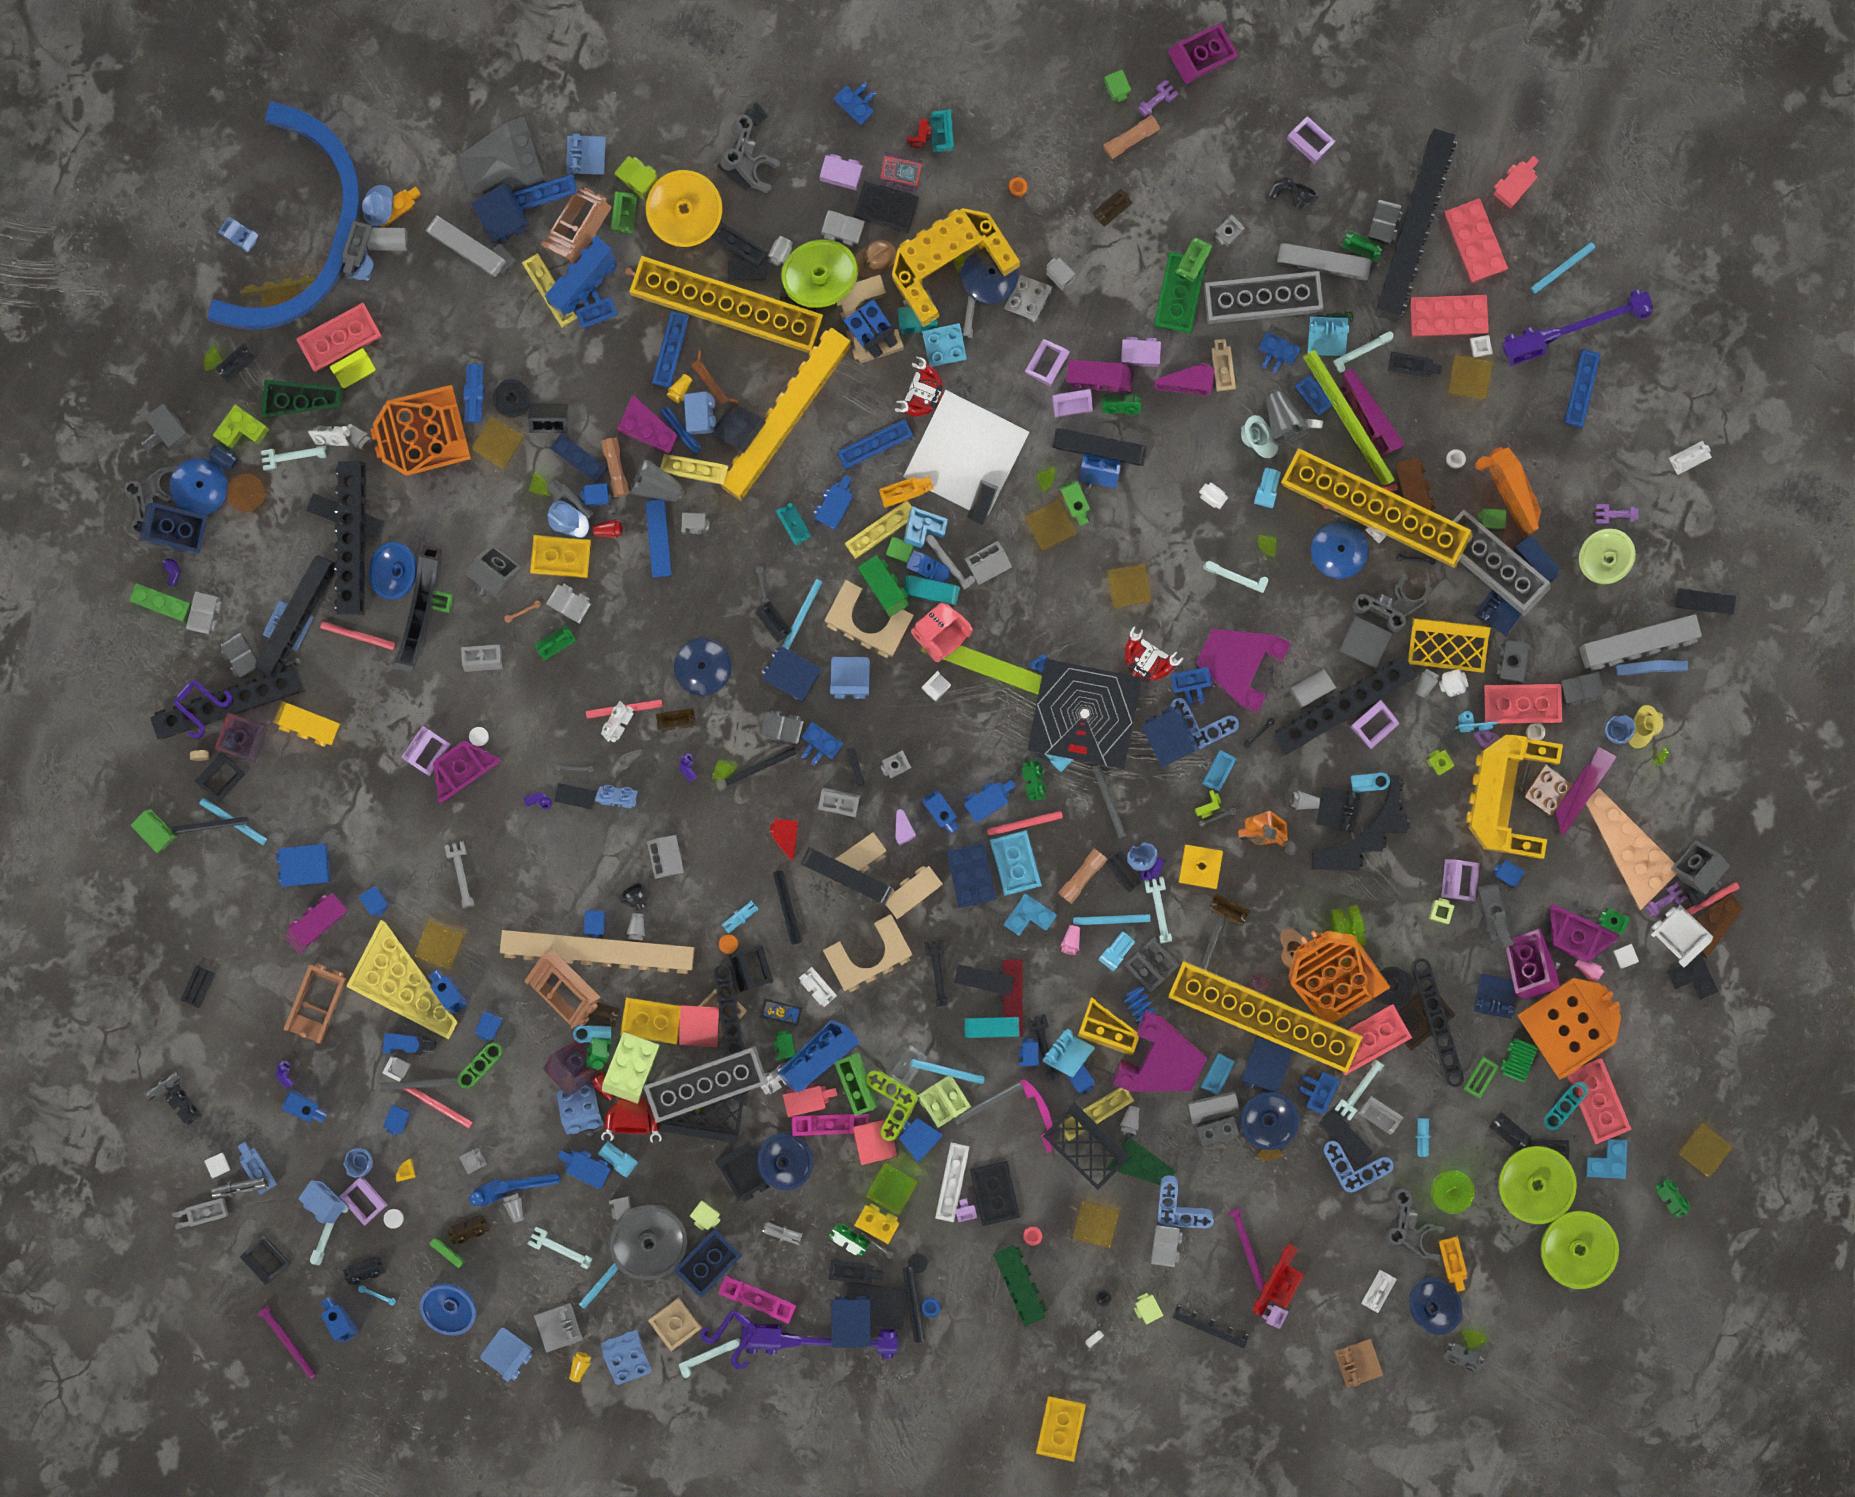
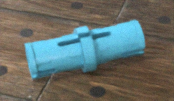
M751 900L742 909L736 910L735 914L721 925L730 934L731 931L741 923L744 924L746 919L759 909L754 906L755 904Z

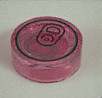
M1255 974L1251 977L1249 985L1252 990L1263 993L1268 989L1269 980L1263 974Z

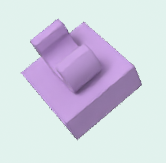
M967 1198L959 1200L961 1208L956 1209L958 1222L977 1218L975 1206H968Z
M1268 1305L1267 1308L1272 1312L1270 1316L1263 1314L1262 1317L1267 1320L1266 1323L1280 1329L1288 1311L1275 1305L1274 1307Z

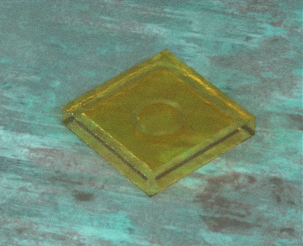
M1455 355L1448 394L1486 400L1493 362Z
M490 417L471 450L505 469L524 436Z
M1059 500L1025 517L1041 551L1076 535Z
M1145 564L1107 570L1114 608L1152 602Z
M427 921L414 957L451 970L464 934Z
M1701 1123L1678 1154L1709 1178L1733 1147Z
M1081 1201L1072 1239L1110 1248L1119 1210Z

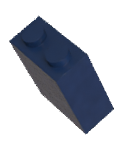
M502 184L471 203L492 243L505 244L510 241L509 237L514 234L516 236L526 231L525 228L530 225L509 185Z
M1531 534L1512 550L1550 583L1559 576L1557 572L1561 569Z
M783 646L780 649L776 648L771 656L773 659L770 666L766 665L761 673L764 676L762 680L803 703L822 669Z
M1170 707L1162 711V716L1157 718L1155 715L1146 719L1147 724L1142 726L1161 767H1165L1199 750L1180 708L1173 710Z
M1256 1036L1241 1078L1242 1081H1245L1244 1085L1255 1089V1086L1262 1087V1092L1279 1093L1293 1050Z
M836 1296L835 1300H831L832 1348H871L870 1300H866V1296H855V1300H847V1296Z

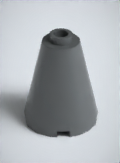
M1279 390L1269 392L1266 404L1274 444L1284 445L1286 440H1290L1291 443L1306 435L1309 426L1285 393Z
M643 458L638 467V472L633 478L629 492L633 495L676 502L677 499H682L685 489L682 488V483L650 460Z

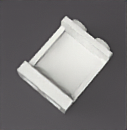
M1679 905L1676 909L1672 907L1665 914L1667 917L1663 921L1658 920L1652 926L1654 930L1651 936H1657L1680 959L1679 963L1685 967L1711 943L1713 936Z

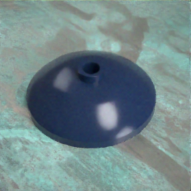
M983 248L971 253L964 261L961 268V282L967 294L974 300L984 304H996L1007 299L1014 291L1017 284V270L1003 276L987 249ZM988 270H993L994 274H989Z
M706 638L694 639L686 643L678 651L674 661L675 677L682 688L689 693L699 696L711 695L721 690L729 680L731 660L724 647L716 641ZM699 663H705L704 669L698 668Z
M1275 1092L1260 1093L1251 1098L1242 1110V1131L1247 1140L1260 1149L1275 1150L1282 1148L1294 1138L1298 1130V1112L1294 1104L1282 1094ZM1267 1116L1272 1117V1121L1269 1123L1265 1122Z
M778 1133L767 1138L760 1146L757 1154V1167L762 1179L769 1186L777 1190L789 1191L802 1186L808 1180L813 1169V1157L810 1148L800 1137L792 1136L791 1133ZM779 1160L783 1162V1167L779 1166Z
M1433 1277L1423 1279L1413 1287L1409 1296L1411 1315L1415 1322L1426 1332L1435 1335L1447 1334L1460 1323L1463 1310L1462 1302L1457 1291L1448 1282Z

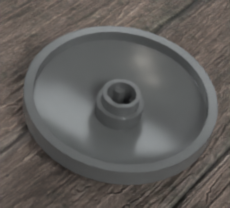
M642 1205L627 1211L617 1220L610 1234L609 1248L614 1263L624 1274L638 1280H655L668 1275L681 1263L687 1248V1236L682 1222L672 1211L657 1205Z

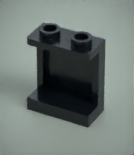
M750 1142L745 1143L715 1161L738 1201L743 1200V1202H746L754 1197L752 1193L755 1191L763 1192L770 1188L758 1171L757 1154Z

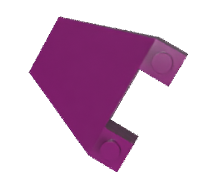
M1212 629L1196 664L1200 668L1209 667L1211 679L1239 706L1257 714L1266 695L1249 687L1264 654L1282 662L1291 643L1271 634Z
M1145 1011L1137 1027V1035L1151 1041L1152 1044L1140 1067L1125 1060H1120L1113 1074V1084L1130 1092L1191 1091L1208 1057L1164 1018Z

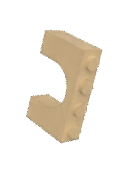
M880 275L856 282L851 292L837 302V305H841L843 312L840 313L842 321L856 312L864 303L886 296ZM898 329L894 330L898 344L889 349L884 341L881 342L879 347L883 354L878 358L904 350ZM847 330V337L850 342L853 341L855 346L852 349L855 360L859 359L861 364L875 359L869 352H865L851 331Z
M845 580L824 620L827 623L826 627L835 632L839 629L844 632L843 636L852 641L856 638L862 641L860 645L865 648L871 649L873 647L878 650L877 653L885 658H888V656L893 658L914 615L902 609L890 618L883 630L873 634L860 631L853 623L852 612L863 589Z
M891 914L874 923L885 944V954L878 965L872 968L857 967L849 959L840 941L823 950L844 991L849 990L851 993L860 988L859 984L863 981H866L868 984L877 979L876 975L883 972V974L894 970L893 965L897 963L903 965L911 961L910 956H912V953Z

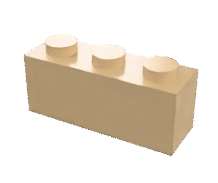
M873 832L835 860L864 873L870 868L868 866L873 861L878 863L886 857L884 853L887 851Z
M923 865L914 872L916 874L911 880L909 877L899 884L901 888L897 891L893 889L886 906L897 920L943 885L929 866L925 868Z

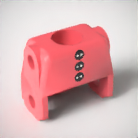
M940 603L916 623L911 633L926 653L935 662H940L953 653L967 637L971 636L973 629L971 624L961 614L953 610L948 604Z

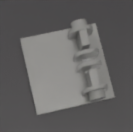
M1020 275L1004 309L1024 316L1031 322H1035L1038 320L1040 311L1043 310V305L1046 304L1045 301L1051 293L1052 286Z
M571 1303L534 1316L546 1353L583 1340Z

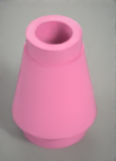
M1069 925V929L1061 943V952L1076 955L1077 951H1079V927Z
M1579 959L1575 964L1590 982L1597 983L1605 972L1601 969L1602 966L1592 961L1586 963Z

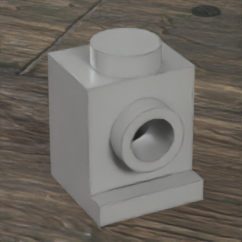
M1231 215L1215 230V239L1219 244H1225L1228 247L1244 232L1245 228ZM1230 228L1232 230V233L1227 234L1225 232V229Z
M682 513L681 532L686 534V530H690V534H701V531L709 530L710 521L706 519V514Z
M903 750L883 760L884 765L880 766L885 777L889 775L890 779L911 769ZM892 762H897L899 764L898 768L893 769L891 767Z
M479 1148L459 1157L467 1174L487 1165Z
M629 1196L609 1200V1205H614L611 1208L613 1219L618 1220L624 1213L632 1209Z

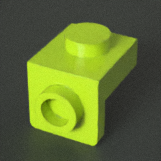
M1438 749L1429 754L1430 759L1426 760L1428 765L1434 768L1437 775H1441L1454 767L1446 750L1440 752Z
M1213 790L1208 792L1212 803L1195 809L1197 817L1202 816V819L1213 815L1212 811L1220 808V797L1218 793L1214 794Z

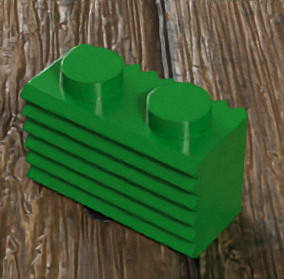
M1517 1038L1514 1039V1042L1510 1041L1506 1050L1509 1052L1508 1057L1502 1060L1499 1068L1502 1070L1501 1075L1525 1083L1538 1047Z

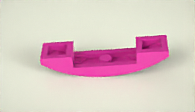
M1022 1079L1021 1083L1024 1086L1026 1097L1028 1099L1035 1096L1048 1131L1052 1127V1121L1047 1106L1037 1090L1028 1081ZM1043 1133L1041 1134L1047 1153H1050L1052 1145L1043 1137L1045 1134Z
M854 1114L792 1116V1136L854 1134L852 1127L868 1124L869 1114L857 1116Z
M728 1276L724 1277L718 1292L722 1296L743 1303L788 1324L796 1308V1305Z

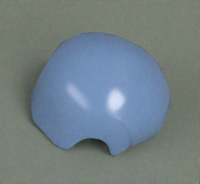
M1628 715L1613 716L1606 723L1605 734L1607 739L1614 744H1625L1634 736L1636 726L1633 719Z
M1143 842L1139 847L1132 846L1127 854L1128 864L1137 871L1151 869L1157 859V849L1152 844Z
M363 1148L351 1149L346 1154L345 1162L343 1163L347 1171L346 1174L354 1178L365 1176L373 1167L371 1154Z

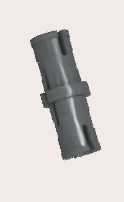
M175 1071L163 1081L159 1080L158 1084L145 1092L144 1095L152 1103L164 1093L167 1094L170 1089L183 1080Z

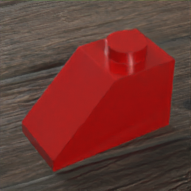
M775 819L774 823L770 824V834H773V839L789 859L794 860L798 821Z

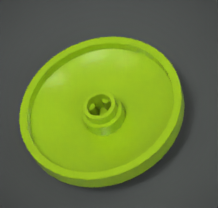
M815 240L799 246L788 256L783 265L781 276L784 289L792 300L803 306L818 308L835 304L851 292L857 281L858 267L854 255L843 244L832 240Z
M1532 1146L1515 1152L1504 1163L1499 1175L1498 1190L1504 1206L1513 1216L1527 1223L1545 1224L1558 1219L1568 1211L1576 1195V1176L1572 1166L1563 1155L1547 1147Z
M1572 1211L1565 1213L1551 1222L1542 1237L1541 1258L1545 1269L1557 1282L1569 1288L1587 1289L1599 1285L1611 1275L1618 1261L1619 1244L1614 1230L1604 1219L1590 1212Z

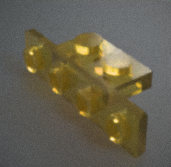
M303 275L298 280H293V278L283 279L282 283L265 282L260 287L249 285L245 286L244 290H240V294L243 297L261 294L263 307L275 306L301 294V286L311 285L317 278L312 277V275Z

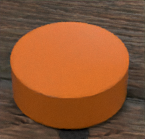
M1021 177L1013 178L1008 186L1010 194L1014 197L1025 195L1027 192V182Z
M724 935L719 940V948L722 952L731 954L737 950L738 940L733 935Z

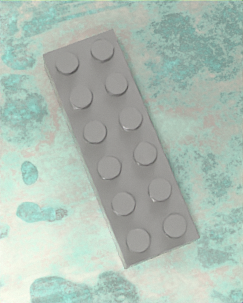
M1319 271L1208 282L1204 284L1208 324L1321 313L1323 311Z
M1463 509L1453 522L1470 529L1472 536L1459 561L1523 616H1526L1551 589L1550 582Z
M1695 614L1590 642L1580 646L1579 650L1584 668L1596 671L1605 667L1604 664L1609 663L1610 667L1624 662L1623 659L1626 658L1629 662L1641 658L1642 654L1645 653L1646 657L1661 652L1660 649L1663 648L1666 652L1678 648L1679 644L1682 643L1683 647L1698 642L1697 639L1702 637Z
M754 1046L644 1086L656 1123L760 1087L767 1084L768 1081Z

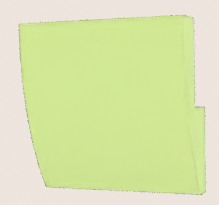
M951 1076L945 1077L917 1095L918 1101L936 1129L971 1107Z

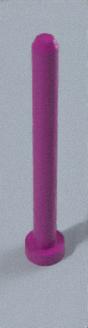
M1241 1208L1228 1212L1229 1217H1233L1258 1290L1263 1291L1264 1281L1240 1216L1242 1210Z
M269 1306L257 1313L259 1317L263 1316L310 1379L316 1376L315 1372L269 1313V1310H271Z

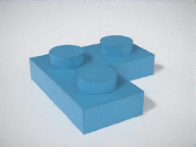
M912 507L909 511L903 542L921 548L924 545L926 533L943 538L948 519Z
M1025 893L1004 926L1020 936L1031 920L1046 931L1057 915Z
M1608 1139L1606 1158L1587 1157L1586 1177L1626 1179L1627 1140Z

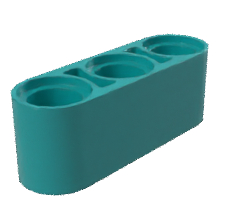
M906 575L903 587L910 597L946 603L951 606H956L960 587L910 575Z
M1019 1017L964 1019L965 1038L1019 1037Z
M1579 1081L1568 1089L1544 1118L1545 1126L1548 1129L1556 1130L1563 1125L1588 1095V1085ZM1575 1087L1582 1088V1096L1576 1095ZM1563 1101H1567L1571 1104L1570 1110H1565L1563 1108ZM1550 1116H1556L1559 1123L1557 1125L1552 1124Z

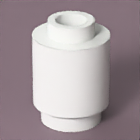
M1205 483L1199 492L1202 494L1200 497L1202 500L1218 509L1228 499V496L1225 495L1226 492L1213 483L1209 485Z

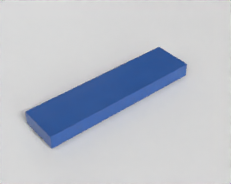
M570 174L514 192V195L522 211L577 194L578 191L574 176Z
M671 310L652 384L665 388L671 387L690 317L689 314Z
M1581 350L1564 424L1583 428L1600 353Z
M903 419L838 451L837 454L846 470L914 436L906 419Z
M665 500L645 501L652 578L672 576Z

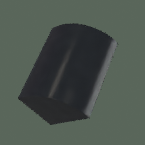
M530 404L528 416L529 433H568V404Z
M980 480L967 515L969 519L981 525L986 522L998 486Z

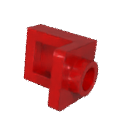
M920 119L918 137H907V144H910V147L921 148L926 146V138L931 135V125H928V119Z

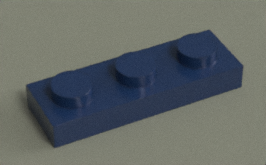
M562 433L550 447L553 452L595 483H597L607 469L604 464Z

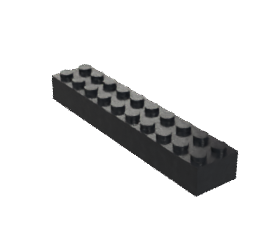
M1433 128L1429 136L1375 316L1397 322L1399 317L1402 318L1405 314L1407 304L1404 302L1405 299L1408 300L1412 292L1413 286L1410 285V282H1413L1416 278L1418 267L1415 266L1416 263L1419 264L1423 256L1424 249H1421V247L1427 242L1430 231L1426 230L1427 227L1430 228L1435 217V213H1432V211L1438 206L1441 195H1438V191L1441 192L1446 181V177L1443 175L1449 170L1452 161L1449 155L1452 156L1455 151L1457 141L1454 139L1456 134Z

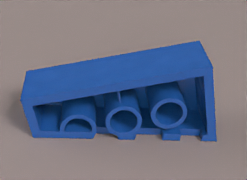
M596 235L591 240L594 243L588 250L584 248L580 253L582 255L577 263H572L568 267L566 276H561L545 295L548 304L563 317L573 312L576 305L581 300H585L589 292L594 287H598L603 279L616 269L617 262L612 249Z
M830 1020L777 1074L791 1090L799 1093L859 1044L860 1041L846 1025Z

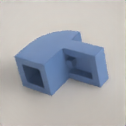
M230 217L226 219L218 231L220 235L246 252L255 245L258 234L245 228Z

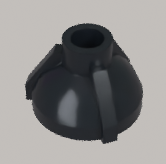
M1294 183L1292 186L1293 205L1295 207L1303 209L1304 206L1317 201L1319 195L1315 190L1301 183Z
M638 882L625 889L619 897L621 903L632 908L635 907L636 910L644 908L646 906L644 901L646 888L644 884Z

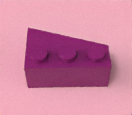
M1069 360L1066 382L1074 389L1087 387L1095 391H1101L1102 389L1111 392L1131 393L1134 370L1121 363Z
M633 395L619 423L618 432L671 455L678 441L677 435Z
M333 893L329 896L324 895L321 897L314 909L312 907L308 908L303 913L304 917L301 920L295 919L288 926L290 929L285 939L300 955L305 952L304 949L312 942L315 943L319 936L326 930L328 931L346 915L347 909Z

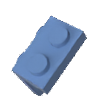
M833 657L831 659L830 694L834 695V698L845 699L846 695L854 696V699H865V696H869V658Z
M592 1082L587 1083L582 1089L577 1085L557 1091L556 1095L561 1122L566 1134H576L583 1130L595 1129L604 1125Z
M501 1328L483 1351L480 1358L502 1374V1378L507 1382L511 1379L515 1381L521 1373L519 1370L520 1366L523 1363L526 1365L533 1355L530 1353L533 1348L506 1328Z
M637 1330L627 1332L622 1336L608 1339L601 1343L603 1357L615 1384L620 1385L651 1373V1366L642 1348Z

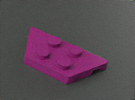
M465 740L435 760L433 767L440 804L500 763L501 760Z
M1554 904L1550 907L1552 947L1586 963L1590 962L1620 937L1619 934Z

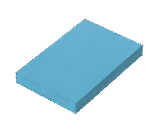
M1027 830L989 840L1004 896L1042 886Z

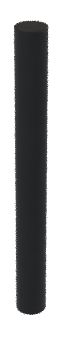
M794 747L724 780L727 786L796 755V750Z
M246 816L172 827L173 834L244 825L248 824L249 820Z

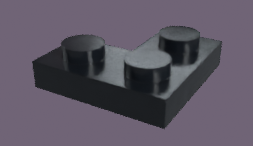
M1703 956L1692 960L1685 967L1681 965L1667 971L1674 989L1692 982L1699 1000L1718 992Z

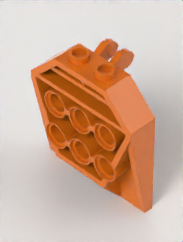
M452 385L387 400L373 422L374 428L370 429L372 439H377L378 443L375 446L377 458H382V462L406 476L471 459ZM426 405L432 407V414L430 416L422 414V408ZM402 411H407L410 414V419L406 422L399 419V414ZM430 424H434L437 427V432L433 435L428 434L426 431L427 426ZM406 430L414 431L415 437L412 440L404 438ZM434 443L441 444L442 450L439 453L432 452L431 446ZM412 448H416L420 452L419 457L416 459L409 457V451Z
M1499 447L1489 454L1490 457L1482 456L1475 463V468L1483 470L1489 467L1493 482L1522 538L1525 539L1539 528L1538 521L1541 509L1520 461L1509 447L1505 449Z
M1313 930L1311 932L1313 940L1309 941L1307 937L1303 936L1301 938L1303 944L1294 951L1288 975L1290 983L1314 1015L1328 1022H1336L1390 988V985L1354 935L1332 931L1318 934L1316 930ZM1343 958H1350L1348 961H1342ZM1327 968H1333L1332 971H1325ZM1356 975H1362L1358 979L1354 978ZM1311 978H1317L1315 981H1309ZM1340 985H1346L1342 989L1338 988ZM1324 995H1329L1326 999L1321 998Z
M1570 978L1562 983L1560 988L1552 990L1517 1015L1559 1080L1614 1045L1617 1041L1621 1021L1619 1013L1621 1011L1619 1001H1611L1610 998L1614 994L1612 991H1608L1604 985L1601 986L1599 983ZM1570 996L1575 999L1573 1007L1567 1004V999ZM1550 1009H1553L1556 1012V1018L1554 1020H1551L1548 1017V1012ZM1581 1012L1586 1016L1584 1023L1578 1021V1015ZM1562 1025L1567 1029L1565 1036L1559 1034V1027ZM1591 1029H1594L1597 1033L1596 1038L1593 1040L1588 1035ZM1573 1041L1578 1046L1575 1052H1572L1569 1048L1570 1043Z

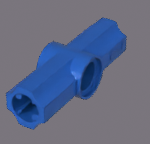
M467 364L464 402L465 422L481 423L482 402H484L485 396L483 385L484 366L479 364Z

